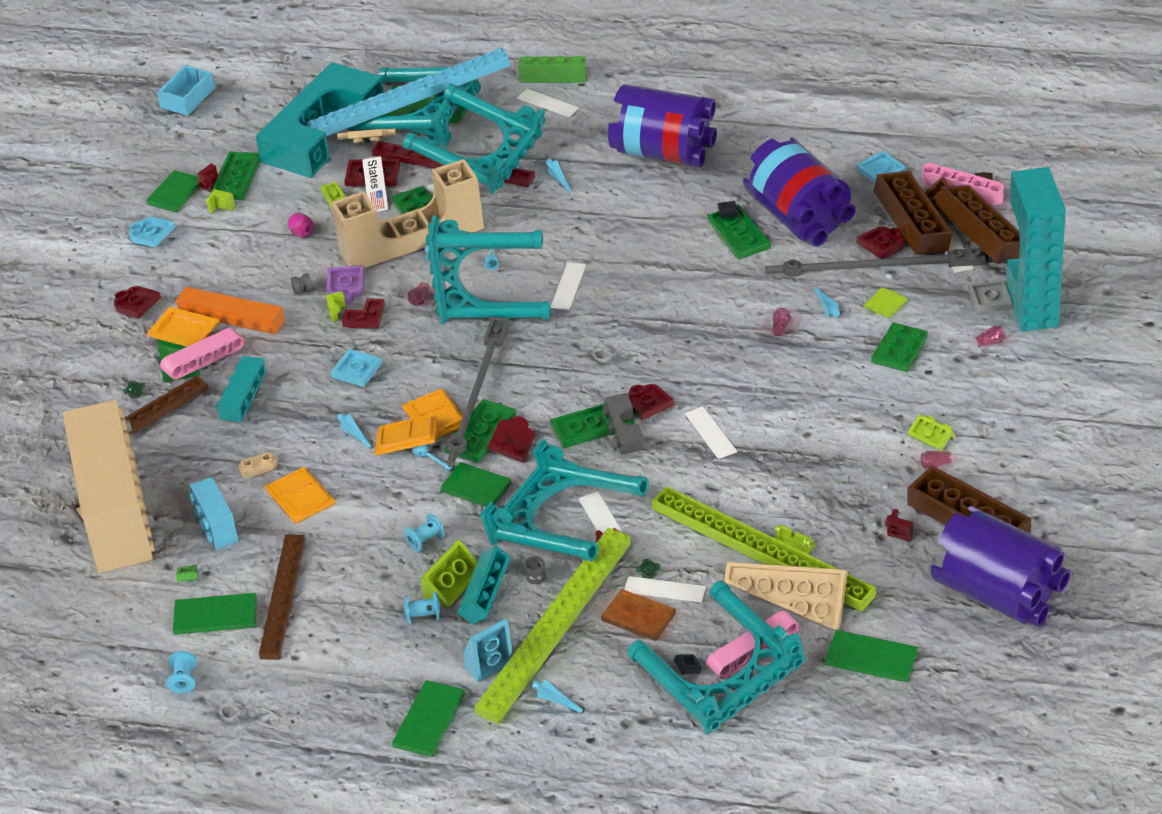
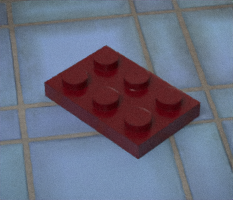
M349 159L344 180L345 186H366L362 161L364 159ZM381 159L385 186H396L401 165L400 159Z

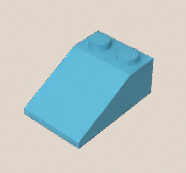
M504 619L472 636L463 652L465 668L478 683L501 671L513 655L508 620Z

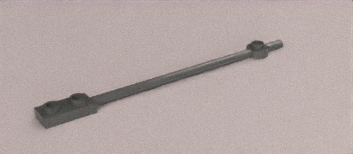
M981 248L947 250V255L810 264H801L795 259H790L783 265L765 266V274L784 272L786 276L796 277L802 271L948 262L949 267L985 265L986 259L985 253Z
M491 317L484 336V345H488L457 435L450 437L447 441V448L450 454L446 464L449 467H453L457 455L465 452L467 449L464 435L495 346L502 347L510 325V318Z

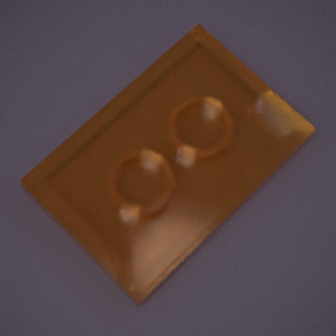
M621 589L602 614L601 620L657 641L675 616L676 609Z

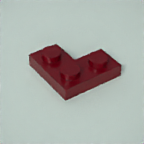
M367 298L363 310H345L342 326L350 328H379L385 300Z

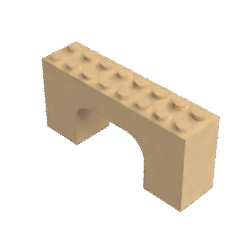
M465 159L431 170L434 195L426 206L386 220H378L377 210L365 191L332 201L331 206L339 251L348 266L363 265L366 268L424 249L426 235H429L428 223L432 222L433 215L440 218L441 222L445 220L457 221L459 230L472 233L484 229L478 178Z

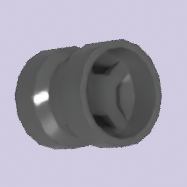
M309 273L303 274L302 277L295 276L291 278L295 295L301 294L305 290H313Z
M539 556L527 558L524 562L526 580L531 584L544 582L546 572L543 558Z

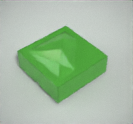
M197 565L177 568V582L192 581L198 577Z

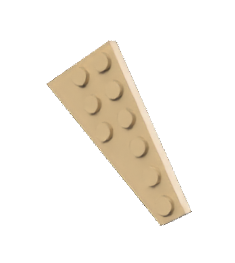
M727 562L724 581L728 585L834 631L840 630L848 574L846 570Z

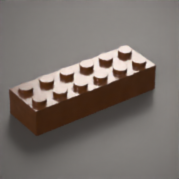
M910 171L877 174L874 193L915 255L949 250L953 233Z
M970 185L941 186L935 206L953 224L960 228L961 232L965 233L973 243L978 245L993 262L1001 264L1007 262V260L1019 259L1020 236L1017 228Z
M933 465L907 487V505L944 525H947L955 513L965 517L971 515L972 511L968 510V508L972 506L1031 534L1032 518Z

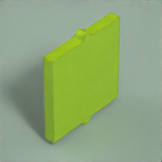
M881 287L864 304V308L874 311L875 314L890 318L908 301V298L897 294L896 291L893 292Z

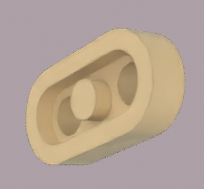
M264 453L247 458L239 463L240 474L247 478L270 472L277 467L276 456L272 453Z

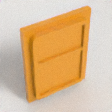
M169 306L148 331L147 336L188 347L207 338L220 321L216 318Z
M443 388L402 404L403 410L410 419L426 415H437L435 440L458 431L463 418V414Z
M437 415L421 416L378 427L375 455L435 443Z
M305 466L264 486L267 493L294 524L336 504L332 496Z

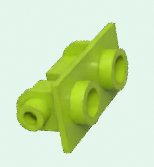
M783 524L775 527V532L777 533L774 537L775 539L806 554H809L817 545V543L811 540L810 536H805L798 532L793 533L792 529L785 527Z

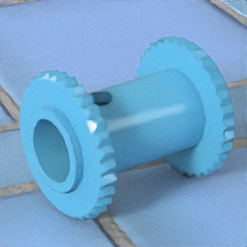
M431 513L426 515V523L414 530L411 527H406L404 530L407 542L417 552H421L423 550L422 543L436 535L438 538H443L445 535L440 520Z
M433 592L434 598L409 602L408 596L404 597L405 617L408 624H411V618L435 614L437 620H440V603L436 592Z
M187 651L175 652L168 659V663L173 668L174 673L167 678L166 684L175 693H188L196 685L195 679L190 675V670L196 668L197 658Z

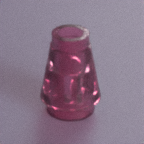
M421 282L408 292L409 303L414 306L423 304L429 290V285Z
M778 308L773 313L772 333L775 336H782L791 320L790 312L787 309Z
M994 325L979 336H976L980 347L1002 343V340L1006 339L1001 325Z
M927 450L921 454V464L924 469H928L932 465L937 468L952 462V455L949 451Z

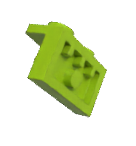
M921 414L917 416L907 432L908 436L942 452L949 439L954 440L956 438L951 426L946 423L941 425L929 415L925 417Z

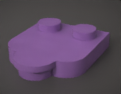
M363 265L328 268V294L342 291L345 304L351 303L354 297L361 295L364 291Z

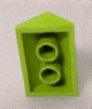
M460 539L456 540L420 578L423 598H434L433 592H436L437 597H439L440 606L446 609L468 588L478 563L477 559Z

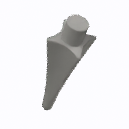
M703 84L710 98L716 100V109L720 106L725 108L727 106L725 102L726 95Z

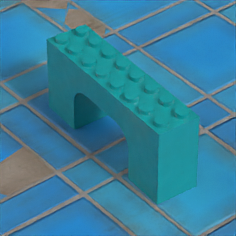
M331 62L257 133L256 141L261 163L312 178L330 160L326 133L307 127L306 122L384 93L382 76Z
M1049 167L1012 171L1010 204L1018 223L1020 236L1019 259L1007 260L1006 285L1013 302V309L1021 332L1059 327L1066 208Z

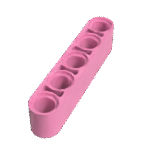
M927 163L922 167V184L926 187H931L938 179L944 176L955 186L970 185L990 205H1000L1003 203L1004 185L998 181L933 163Z
M227 328L166 356L161 361L160 368L172 379H179L240 350L244 345V338L232 328Z
M780 611L765 620L773 629L778 625L781 626L788 635L796 634L800 629V623L786 611ZM747 631L716 650L708 657L707 666L721 679H725L742 669L753 655L755 648L753 636ZM761 641L762 649H770L764 642Z

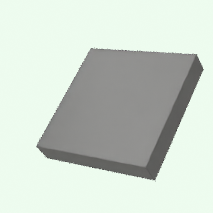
M1005 280L968 285V291L976 313L1013 309V302Z

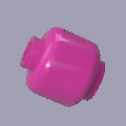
M301 212L293 214L288 220V230L301 238L309 236L314 228L313 220Z

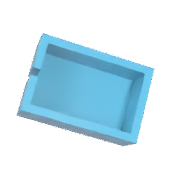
M184 65L157 92L160 107L188 116L215 89L213 74L210 71L197 70L195 67Z
M210 477L191 484L189 498L192 505H195L192 511L195 518L200 519L199 524L202 531L206 530L205 534L209 544L213 543L217 550L238 542L232 512L213 478Z

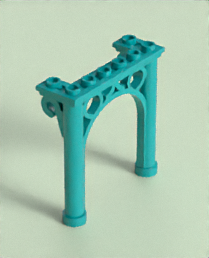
M381 67L379 76H382L383 84L410 82L427 77L430 74H435L448 67ZM477 78L459 85L458 88L477 96L481 90V83ZM445 91L438 93L428 105L416 112L401 116H378L348 129L350 132L394 128L395 130H411L426 134L424 136L425 140L435 145L439 143L440 146L446 148L452 139V133L449 131L447 123L458 107V104L444 99Z
M450 83L445 90L444 99L488 118L497 124L503 134V142L500 147L487 156L466 158L456 155L411 132L406 135L402 147L409 151L413 150L442 165H448L465 159L478 178V182L488 186L490 194L493 195L497 189L500 190L502 188L504 180L509 179L512 170L518 167L520 160L526 157L528 150L533 148L536 139L541 138L543 133L542 126L546 120L544 117L545 109H538L535 113L530 106L525 105L520 108L518 113L505 111ZM512 134H517L520 136V138L514 140L509 136Z
M436 215L432 216V222L428 223L429 235H426V246L430 248L428 250V260L432 261V264H430V274L434 275L432 288L436 289L434 301L438 303L436 315L440 317L441 324L448 321V318L503 317L551 319L550 301H484L473 296L464 287L459 276V266L463 259L477 250L543 249L542 230H534V232L470 233L459 230L458 223L455 220L441 222L440 218H437ZM450 251L457 257L455 259H448L444 254ZM443 265L451 268L447 271H444ZM445 281L449 282L452 286L447 288Z
M542 439L532 451L537 467L503 508L497 509L494 502L490 501L480 513L491 545H494L501 540L581 557L582 560L592 562L598 554L596 542L539 530L534 525V517L537 510L555 493L578 485L594 486L643 497L649 488L648 478L581 467L564 459L565 454L559 447L555 445L549 446L546 439ZM550 481H556L552 485L545 486ZM522 517H525V518H526V519H524L523 521H521V522H519V523H515L516 520L519 519V518H522Z
M719 580L711 586L709 596L739 622L755 640V648L750 661L736 675L720 683L696 685L683 680L642 640L633 642L627 650L628 657L634 662H638L701 723L705 735L718 729L722 723L734 717L738 711L750 705L754 699L767 692L771 686L783 680L787 674L795 668H799L806 661L798 633L788 635L779 625L773 629L731 591L730 586L723 580ZM761 641L764 642L770 649H762ZM766 657L774 658L767 666L762 667L758 665L759 659ZM754 669H755L756 673H758L755 677H753V675H754L753 670H754ZM731 688L732 691L735 689L737 690L731 694L729 689ZM716 693L726 694L719 702L712 695Z

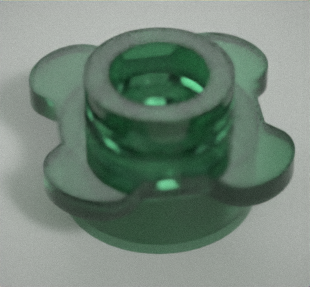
M130 381L128 386L123 389V392L128 394L130 398H138L143 394L142 389L145 388V384Z
M644 559L643 563L636 567V571L641 573L643 578L652 579L657 575V571L661 567L660 564L653 563L650 559Z

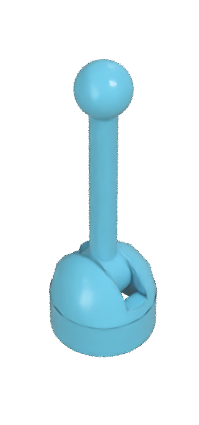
M490 249V254L484 260V265L489 270H495L499 266V259L496 255H493V249Z
M427 444L413 447L412 453L417 457L423 458L428 456L444 466L446 471L452 470V467L447 466L445 462L429 453V446Z

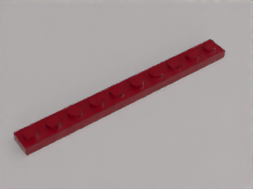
M378 141L372 150V156L381 157L382 159H400V162L434 169L444 166L413 150H406L402 145ZM519 168L513 169L509 179H505L504 183L529 187L535 178V172Z

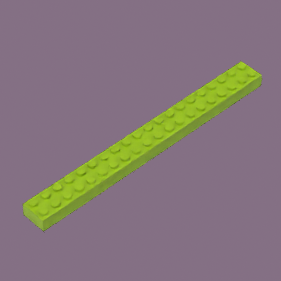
M668 486L652 500L653 510L765 565L837 569ZM847 574L844 604L862 612L876 597V587Z
M607 528L597 542L598 554L596 559L592 562L583 560L476 703L474 708L477 716L497 724L500 723L631 545L630 535Z

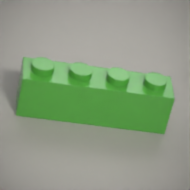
M586 56L520 57L519 60L520 83H586Z

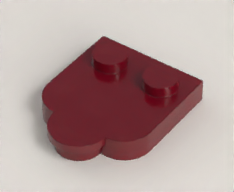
M880 226L858 236L856 243L878 258L884 259L904 248V237L899 229H889Z
M133 286L115 294L114 307L118 313L139 319L161 299V295L158 291Z
M656 384L634 385L628 392L633 413L642 421L675 405L674 399Z
M516 416L511 420H501L491 437L487 449L523 463L533 443L534 432L528 428V421L523 417Z

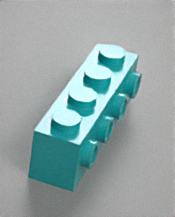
M242 356L240 362L237 363L236 370L231 375L227 388H224L221 400L217 402L216 409L219 412L220 420L243 421L267 372L264 358Z
M497 545L481 554L457 612L472 625L478 621H483L488 616L511 558Z

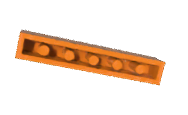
M185 287L176 299L178 309L219 319L220 323L276 335L285 322L283 308L271 304Z

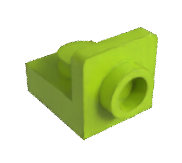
M214 189L206 199L209 213H213L216 208L233 211L235 208L232 193Z
M342 291L325 295L327 309L332 322L339 321L338 313H341L340 308L346 306Z

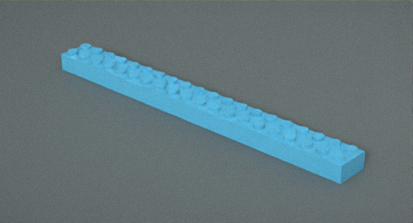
M498 48L495 51L487 52L482 56L469 59L456 66L448 67L435 74H430L427 77L419 78L414 82H409L393 90L380 93L367 100L359 101L354 105L330 112L325 116L310 120L306 124L307 127L323 131L328 136L446 90L450 83L459 86L511 65L504 49Z

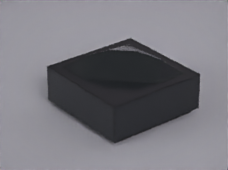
M735 201L717 203L720 219L738 217Z
M678 654L674 658V662L682 674H700L703 669L694 654Z

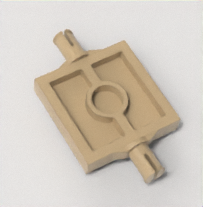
M395 128L337 133L338 140L348 139L353 141L354 144L364 143V140L378 142L386 136H396Z

